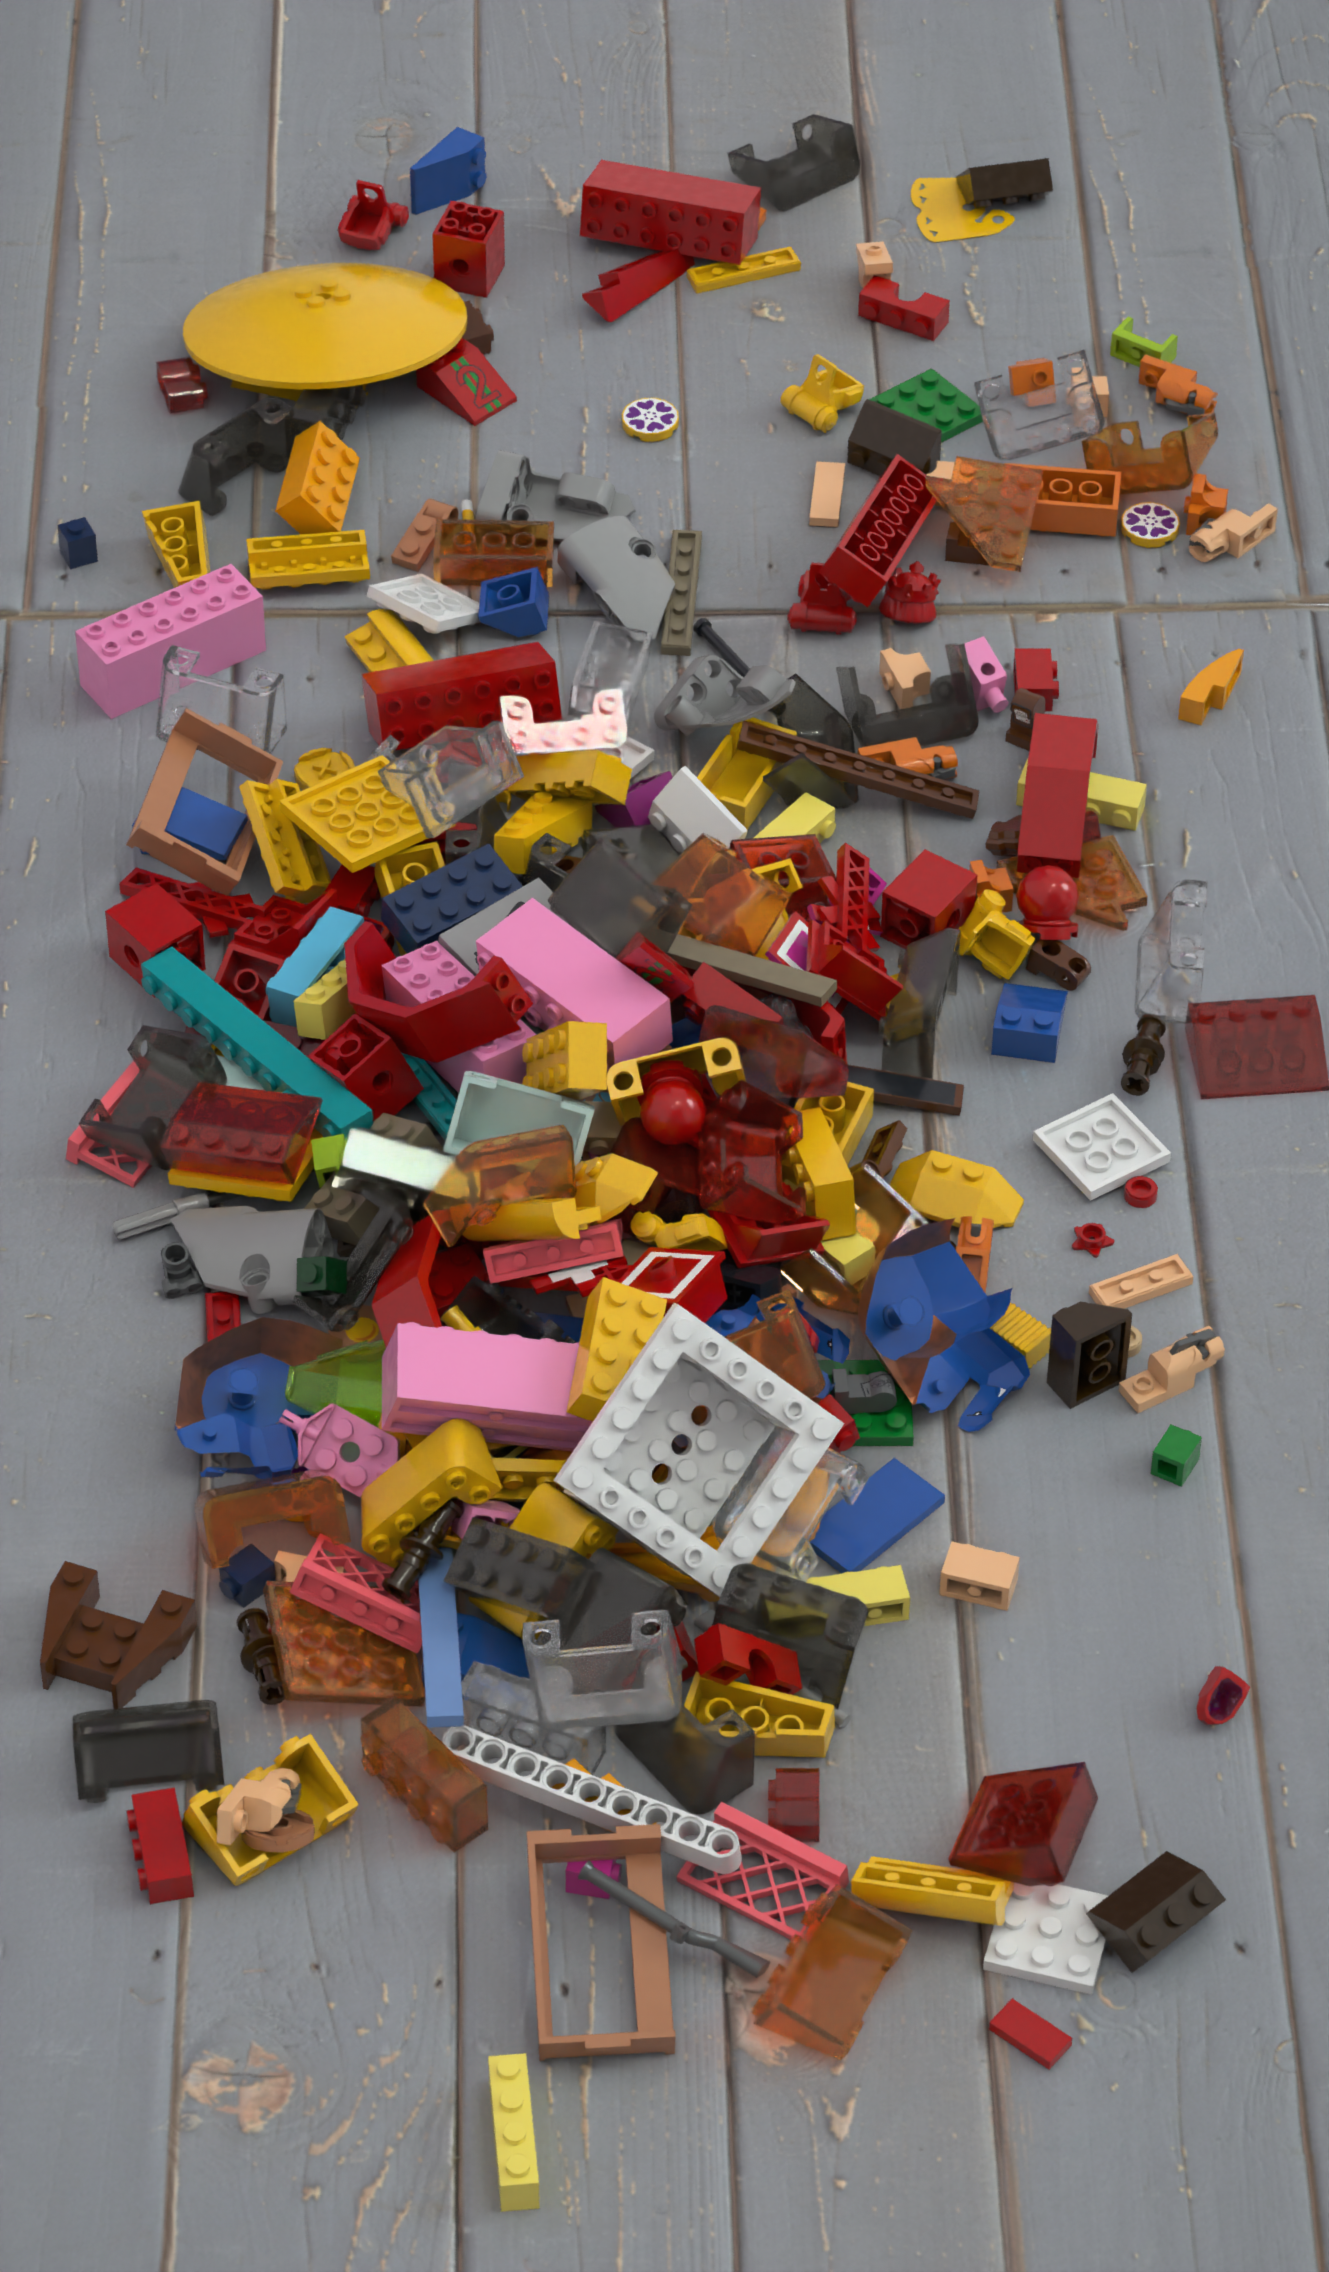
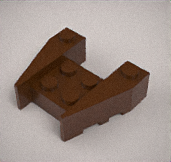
M65 1561L50 1586L40 1658L43 1689L48 1690L56 1676L112 1692L113 1710L119 1712L136 1696L138 1688L148 1679H155L161 1673L162 1666L171 1658L175 1660L184 1652L197 1628L195 1599L162 1590L145 1622L134 1621L94 1609L100 1598L97 1570Z

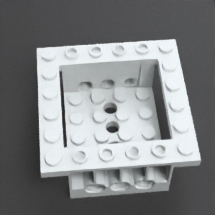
M673 1303L553 1481L565 1488L563 1492L619 1529V1532L670 1568L696 1580L715 1595L726 1600L844 1423L679 1304ZM703 1405L708 1412L707 1419L702 1424L696 1425L691 1418L692 1411L695 1407ZM775 1426L794 1432V1437L717 1551L700 1539ZM684 1434L688 1440V1446L684 1452L676 1454L672 1450V1441L677 1435ZM658 1464H665L668 1468L667 1478L661 1483H655L652 1478L653 1468Z

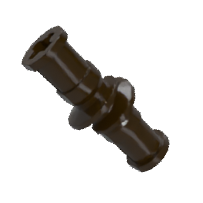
M1146 1014L1139 1018L1137 1023L1138 1034L1135 1038L1128 1041L1123 1049V1061L1127 1066V1072L1121 1078V1086L1125 1092L1131 1095L1140 1096L1148 1091L1150 1087L1149 1076L1157 1073L1165 1057V1050L1163 1045L1160 1044V1037L1165 1033L1166 1024L1160 1016L1155 1014Z
M448 1500L426 1518L418 1527V1532L411 1531L408 1536L402 1537L399 1541V1546L404 1553L398 1559V1564L391 1576L384 1578L382 1582L383 1588L388 1593L398 1599L409 1600L411 1597L410 1590L419 1576H422L426 1570V1565L429 1563L430 1558L443 1559L444 1555L437 1547L444 1541L447 1531L455 1518H460L463 1513L462 1509L453 1501Z
M260 1608L247 1609L238 1616L236 1621L238 1629L245 1637V1646L240 1653L241 1663L244 1669L254 1674L255 1679L258 1681L260 1700L268 1705H276L284 1701L291 1692L289 1683L282 1676V1667L287 1662V1653L282 1646L280 1637L268 1631L267 1625L269 1620L267 1613Z

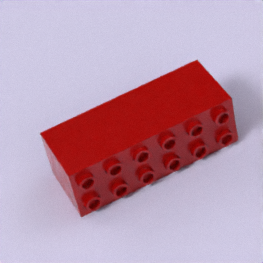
M601 160L583 184L580 236L665 252L678 249L682 255L741 265L757 240L761 187Z
M539 642L361 674L369 732L384 753L562 720L556 664Z

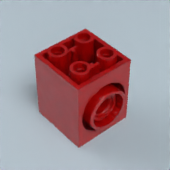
M450 201L432 233L434 278L451 287L455 292L487 298L505 266L504 211L466 204L464 202Z
M924 849L882 892L881 928L883 933L880 934V937L933 963L953 943L958 928L964 924L974 908L978 875Z
M157 883L105 911L109 957L141 986V979L143 978L141 964L171 946L200 970L204 971L206 969L202 923Z
M356 1013L308 1055L309 1059L372 1109L373 1123L382 1113L395 1116L424 1089L392 1038Z

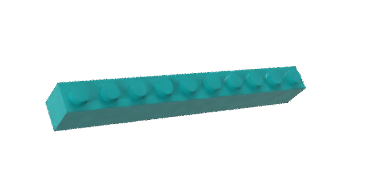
M171 946L141 964L143 975L141 983L149 995H154L168 1011L176 1013L188 1027H193L199 1032L207 1043H212L226 1059L232 1060L239 1065L243 1072L257 1080L267 1093L274 1094L288 1110H293L307 1126L315 1128L323 1137L344 1134L348 1149L358 1143L372 1127L373 1113L371 1108Z

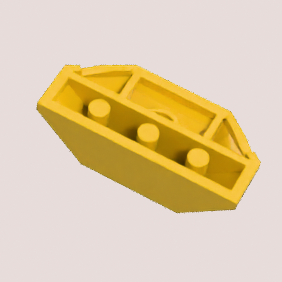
M930 1150L900 1163L888 1187L890 1193L895 1195L908 1213L938 1222L955 1218L952 1226L959 1228L961 1217L972 1216L973 1224H981L983 1217L994 1220L993 1228L1002 1225L1004 1227H1013L1024 1204V1199L995 1168L935 1150Z
M613 1153L595 1157L594 1159L581 1161L575 1166L571 1172V1178L573 1179L567 1187L566 1198H575L576 1207L600 1206L601 1220L589 1222L588 1227L598 1225L621 1213L630 1203L635 1205L642 1201L658 1172Z

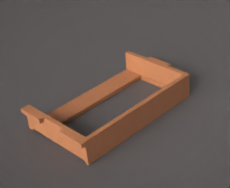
M186 708L171 730L126 845L131 848L136 846L143 852L149 853L155 859L212 890L229 895L234 886L240 881L256 837L252 831V824L247 809L244 814L247 815L248 821L231 849L226 864L164 832L195 751L198 749L254 781L267 785L278 778L283 761L251 744L252 739L221 722L217 725Z
M660 1824L616 1826V1833L572 1835L571 1829L527 1831V1861L539 2061H545V2058L656 2052L675 2054L676 2035L675 2030H673L666 1930L630 1907L629 1917L637 2032L553 2036L543 1863L626 1859L627 1888L665 1911Z

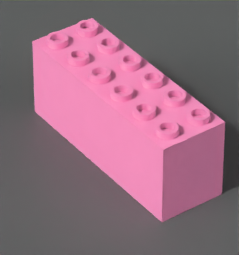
M229 564L75 631L80 686L113 719L266 651L263 596L232 564Z
M531 898L476 940L479 971L493 956L503 958L533 1003L524 1014L531 1025L538 1026L543 1031H546L568 1021L607 1023V1072L614 1064L658 1053L673 1041L670 998L534 898Z
M438 941L426 944L419 949L381 965L386 1001L407 1007L417 1006L466 986L475 977ZM519 1019L517 1024L521 1029L439 1063L425 1061L458 1093L465 1071L479 1072L522 1084L523 1078L526 1076V1063L523 1062L522 1058L523 1045L526 1043L527 1038L537 1034Z
M414 1322L398 1323L382 1356V1430L430 1435L448 1420L462 1418L481 1429L485 1442L573 1452L593 1423L584 1418L566 1413L579 1342L572 1344L557 1342L550 1338L538 1340L523 1338L516 1334L504 1336L489 1334L482 1330L469 1332L455 1330L448 1326L435 1328L421 1326Z

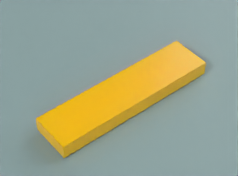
M789 246L746 256L741 265L718 262L687 270V279L696 294L800 271L801 262L792 247Z

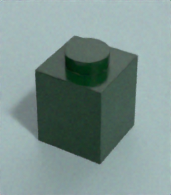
M329 1256L297 1258L296 1292L314 1296L347 1294V1261Z

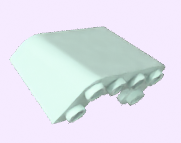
M465 1071L443 1152L449 1153L448 1157L459 1162L467 1163L469 1158H476L477 1155L483 1156L482 1161L492 1165L501 1166L502 1162L515 1165L514 1169L521 1173L528 1172L531 1175L534 1174V1171L541 1172L543 1178L547 1179L546 1185L557 1189H565L573 1179L571 1178V1172L581 1160L595 1107L570 1097L479 1072Z

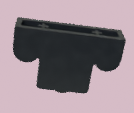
M728 1248L721 1250L726 1255V1258L720 1264L728 1297L721 1305L722 1307L733 1310L744 1306L750 1300L751 1295L754 1294L761 1299L758 1306V1314L770 1298L782 1295V1261L738 1268ZM771 1305L768 1307V1309L765 1311L763 1315H766L774 1311Z

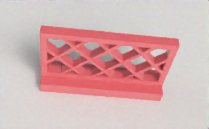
M137 1056L68 1138L66 1159L76 1165L82 1160L134 1188L200 1108L203 1098L149 1070V1061ZM150 1082L160 1087L162 1093L145 1095L144 1087ZM182 1099L190 1105L185 1109L173 1110L171 1101ZM165 1101L167 1111L151 1113L148 1103ZM143 1105L145 1114L128 1116V1106ZM170 1119L172 1124L170 1129L156 1131L154 1121ZM148 1122L150 1132L133 1133L131 1124ZM125 1125L128 1135L111 1137L109 1131L111 1127ZM153 1140L155 1146L153 1150L139 1152L136 1142ZM131 1144L133 1153L116 1155L114 1145ZM108 1146L110 1156L98 1157L91 1153V1151L97 1147ZM136 1161L138 1167L132 1175L120 1169L119 1163Z
M620 1218L605 1221L598 1225L589 1226L588 1229L579 1230L580 1239L523 1240L490 1245L488 1248L483 1249L490 1284L624 1256L621 1243L623 1234L622 1220Z
M320 1533L307 1558L304 1559L289 1593L417 1654L422 1647L418 1580L410 1590L411 1597L409 1601L411 1603L403 1604L400 1599L388 1593L382 1586L384 1578H389L394 1568ZM322 1548L336 1556L327 1557ZM343 1566L347 1573H338L335 1567ZM356 1566L363 1567L368 1572H359ZM367 1582H376L379 1588H370Z
M721 1802L714 1811L713 1822L736 1833L739 1844L742 1845L740 1846L741 1855L756 1852L763 1856L765 1864L744 1869L741 1861L739 1871L720 1876L717 1872L713 1871L714 1877L698 1880L690 1876V1874L699 1865L686 1861L676 1876L677 1882L804 1946L838 1892L842 1894L849 1884L847 1865ZM728 1849V1850H724V1851H720V1852H716V1853H718V1854H727V1853H729L732 1849ZM787 1868L794 1872L795 1881L775 1885L771 1871ZM767 1873L771 1887L750 1892L746 1878ZM742 1879L746 1893L732 1897L723 1893L721 1884ZM819 1884L828 1889L822 1898L807 1902L803 1887ZM799 1889L802 1903L781 1908L778 1894ZM771 1895L774 1896L776 1910L762 1913L754 1908L752 1900ZM805 1911L807 1922L800 1932L786 1925L784 1916Z

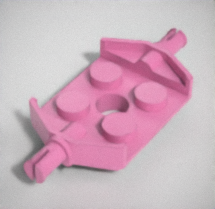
M334 1403L329 1404L310 1418L304 1419L285 1409L282 1413L283 1416L279 1419V1423L297 1431L299 1466L308 1468L360 1498L363 1490L400 1460V1440ZM347 1442L356 1443L360 1449V1456L354 1462L346 1461L342 1456V1447Z

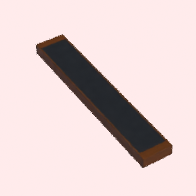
M772 1051L768 1075L769 1083L781 1077V1085L785 1079L796 1081V1087L804 1088L812 1072L823 1074V1062L820 1059ZM847 1064L848 1072L843 1080L874 1089L873 1101L960 1116L964 1085Z

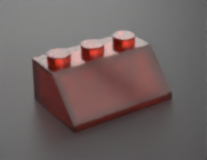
M815 834L736 839L730 842L731 878L744 871L791 858L803 888L781 899L785 909L808 907L810 904L826 906L829 899L817 881L821 877L833 876L836 881V876ZM780 871L778 875V881L782 887L787 888L789 885V876L784 871Z

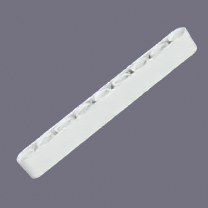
M467 1726L451 1727L443 1735L442 1741L447 1762L457 1771L615 1833L616 1826L651 1825L655 1822H664L665 1824L660 1827L661 1851L721 1874L732 1873L741 1865L742 1856L739 1839L736 1833L729 1828ZM460 1745L468 1746L466 1749L461 1751L454 1750L456 1747ZM491 1758H500L496 1763H486ZM523 1771H533L528 1776H519ZM558 1783L566 1784L561 1789L551 1788L553 1785ZM589 1796L599 1797L593 1802L584 1801ZM622 1809L632 1810L626 1815L617 1814ZM688 1835L698 1836L697 1839L693 1841L683 1840L684 1837ZM721 1848L732 1849L727 1854L716 1853Z

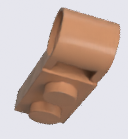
M431 498L428 499L391 555L392 563L419 572L444 531L451 532L454 529L459 515L458 508Z

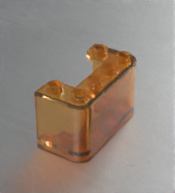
M320 1470L303 1471L209 1489L202 1492L195 1501V1516L203 1560L212 1569L230 1566L229 1557L236 1547L244 1545L241 1527L302 1516L304 1527L312 1537L318 1538L321 1533L329 1537L333 1545L351 1542L342 1488L336 1479Z

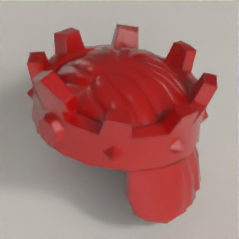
M919 561L910 564L909 570L911 572L902 573V568H895L893 575L890 576L885 584V595L879 605L880 613L885 617L905 623L920 624L932 622L937 617L934 600L936 595L939 594L937 589L941 582L940 579H937L938 575L930 573L927 578L921 574V572H924V566Z

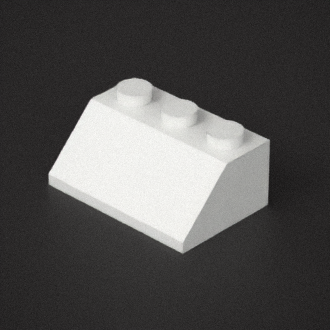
M686 766L677 772L653 800L648 815L652 826L656 830L661 831L670 840L673 848L677 852L682 853L691 862L694 870L699 874H703L706 879L707 876L720 875L729 869V858L742 848L748 831Z

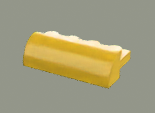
M364 530L246 539L250 584L254 588L267 590L277 586L300 587L303 584L315 583L328 585L341 581L356 583L370 579Z
M377 609L367 613L370 622L344 636L347 645L368 672L434 661L398 614L392 610Z
M276 779L269 785L246 780L239 788L243 797V804L247 809L252 824V831L257 838L261 850V857L265 862L272 888L275 893L285 895L286 899L302 904L311 902L324 893L331 882V878L319 844L280 811L279 801L300 792L299 785L281 779Z
M575 1198L475 1201L453 1206L454 1219L458 1229L463 1236L474 1242L580 1239L579 1230L588 1229L589 1222L601 1220L600 1206L576 1207Z
M491 1458L502 1489L489 1500L526 1502L535 1488L542 1483H548L558 1489L559 1484L553 1480L567 1460ZM453 1496L450 1500H457V1497Z
M874 1856L870 1857L868 1863H860L851 1880L852 1900L858 1906L996 1926L1003 1925L1005 1921V1907L1014 1890V1876Z

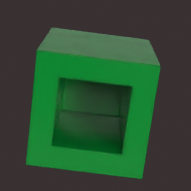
M1170 1424L1153 1451L1150 1474L1182 1487L1199 1461L1202 1437L1189 1430Z

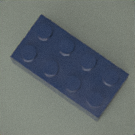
M487 844L383 897L381 921L405 952L410 953L426 944L438 941L440 934L523 886L491 845Z

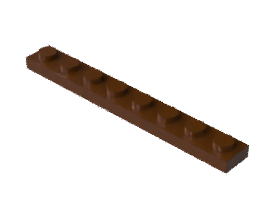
M743 721L736 748L738 750L826 775L840 781L863 786L867 789L890 794L897 798L917 802L958 816L973 819L976 813L980 790L748 721Z

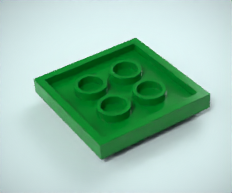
M932 368L869 399L941 429V443L984 422L987 415L985 409Z
M807 1360L827 1373L830 1382L832 1381V1369H846L847 1375H869L879 1371L887 1372L880 1360H845L843 1364L833 1360ZM895 1381L897 1402L892 1409L884 1412L849 1414L854 1419L860 1436L853 1446H913L912 1403Z

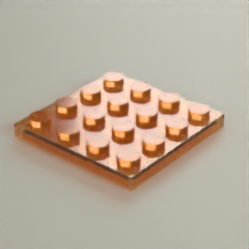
M266 1581L263 1593L286 1701L423 1706L425 1690L415 1652L289 1593L294 1582Z

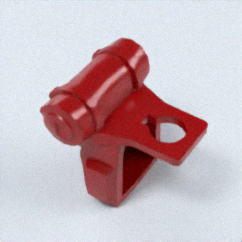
M357 180L356 188L358 195H353L348 202L347 212L343 214L338 226L339 238L341 242L359 249L379 250L386 243L391 233V227H404L409 219V210L407 206L399 205L397 202H387L382 185ZM364 189L373 190L378 196L372 199Z
M812 562L810 570H806L805 574L800 577L798 584V596L801 597L800 603H793L789 609L787 620L789 621L790 628L801 629V632H806V630L836 632L841 635V632L852 633L857 619L853 607L847 606L846 601L851 600L849 594L840 587L827 582L824 576L819 573L824 563Z

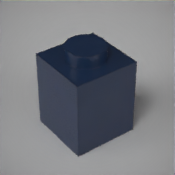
M85 517L57 525L60 553L70 570L98 562L96 534Z
M252 1543L219 1565V1586L222 1593L228 1599H234L243 1608L276 1586L274 1562Z

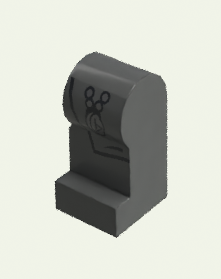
M832 1369L831 1384L835 1383V1387L831 1390V1395L848 1414L884 1412L896 1405L895 1383L890 1373L879 1371L869 1375H847L846 1369Z

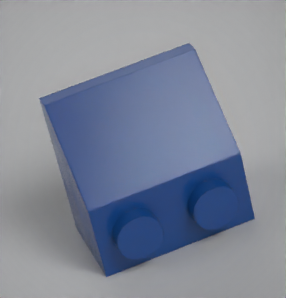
M538 567L481 582L478 616L481 623L516 637L536 635L547 630L549 592Z

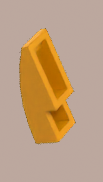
M1236 649L1223 655L1195 676L1180 697L1179 720L1202 725L1210 707L1223 710L1242 672L1244 650Z

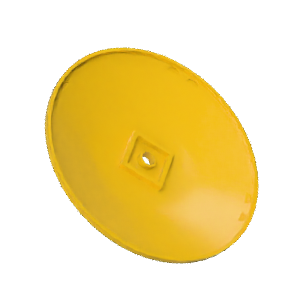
M368 263L301 265L250 276L208 295L186 317L183 325V341L189 355L197 363L213 373L231 380L282 389L350 387L397 377L419 369L442 357L464 335L467 327V309L459 294L451 287L435 278L408 269Z

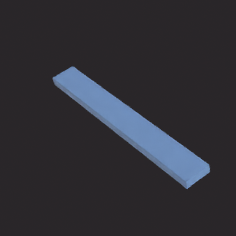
M444 1547L438 1548L444 1555L443 1559L437 1560L431 1557L426 1565V1570L418 1578L426 1721L429 1728L464 1726L452 1548Z

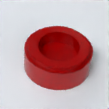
M1133 1177L1125 1184L1124 1198L1133 1207H1150L1157 1199V1184L1148 1177Z

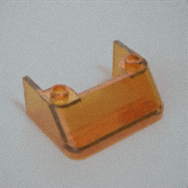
M557 1125L480 1140L465 1147L423 1203L447 1246H454L468 1226L476 1224L484 1226L492 1222L496 1217L495 1213L502 1205L532 1199L574 1198L577 1193L573 1138L566 1126Z
M865 1164L851 1173L854 1179L855 1207L858 1209L855 1213L856 1232L873 1243L876 1250L875 1260L885 1247L908 1231L929 1224L918 1211L869 1165ZM812 1248L801 1253L779 1269L816 1306L822 1309L858 1315L857 1309L862 1290L871 1271L870 1269L864 1278L851 1285Z

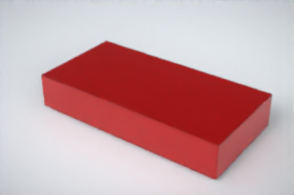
M1013 1998L989 2022L990 2031L1048 2070L1072 2046V2037Z

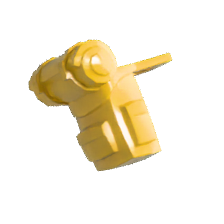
M816 354L813 356L809 374L801 387L791 385L786 388L781 395L780 403L787 408L790 414L799 416L811 424L813 429L826 433L835 426L838 420V410H843L861 401L864 385L849 374L838 369L836 365L821 355ZM819 365L825 367V370L817 372Z
M986 889L975 901V906L964 924L958 928L953 939V945L960 951L959 955H974L982 962V967L985 970H988L1000 979L1004 977L1009 980L1027 957L1035 938L1019 922L1006 918L1002 913L1006 903L1004 898L998 892Z
M639 1211L631 1220V1229L636 1237L642 1242L655 1245L658 1248L721 1251L727 1248L722 1227L715 1219L703 1213L688 1214L683 1216L679 1222L665 1223L662 1218L651 1214L649 1211L644 1213Z

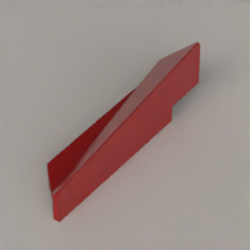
M678 249L668 252H655L598 275L602 287L582 293L583 300L607 322H613L683 275L695 265L693 256L680 254Z

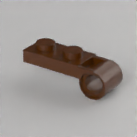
M900 1120L876 1130L862 1162L849 1167L854 1179V1197L878 1188L883 1178L892 1170V1162L896 1153L903 1145L902 1140L908 1129Z

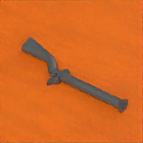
M590 1860L586 1862L578 1875V1879L591 1882L670 1932V1939L678 1944L686 1942L690 1945L711 1949L756 1978L763 1975L770 1965V1961L719 1936L693 1930L596 1869Z

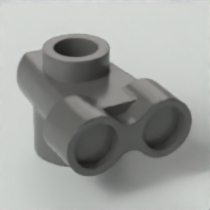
M180 1242L167 1244L161 1250L165 1279L162 1280L161 1284L165 1297L174 1299L184 1293L194 1294L204 1289L203 1281L198 1271H195L186 1245Z

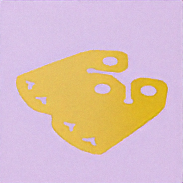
M917 178L912 184V203L921 210L916 218L918 227L922 234L932 242L996 234L1015 221V218L1009 213L1000 209H994L982 219V222H976L975 220L979 219L986 212L985 208H976V204H972L975 208L971 211L962 208L967 203L956 182V178ZM921 184L926 186V188L919 190V188L922 187ZM920 196L923 197V198H927V199L924 201V203L921 202L922 199L920 198ZM1001 216L1004 218V222L995 223L992 218ZM926 217H927L928 219L932 220V221L929 222L928 224H926V222H927ZM930 230L938 233L936 234V236H933V233H931Z

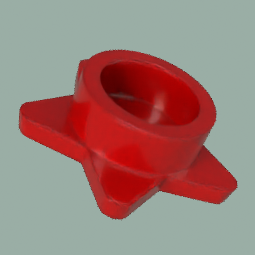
M1087 1223L1082 1227L1076 1226L1074 1228L1077 1239L1072 1244L1073 1250H1087L1093 1257L1097 1258L1101 1248L1114 1244V1239L1106 1236V1231L1102 1224Z

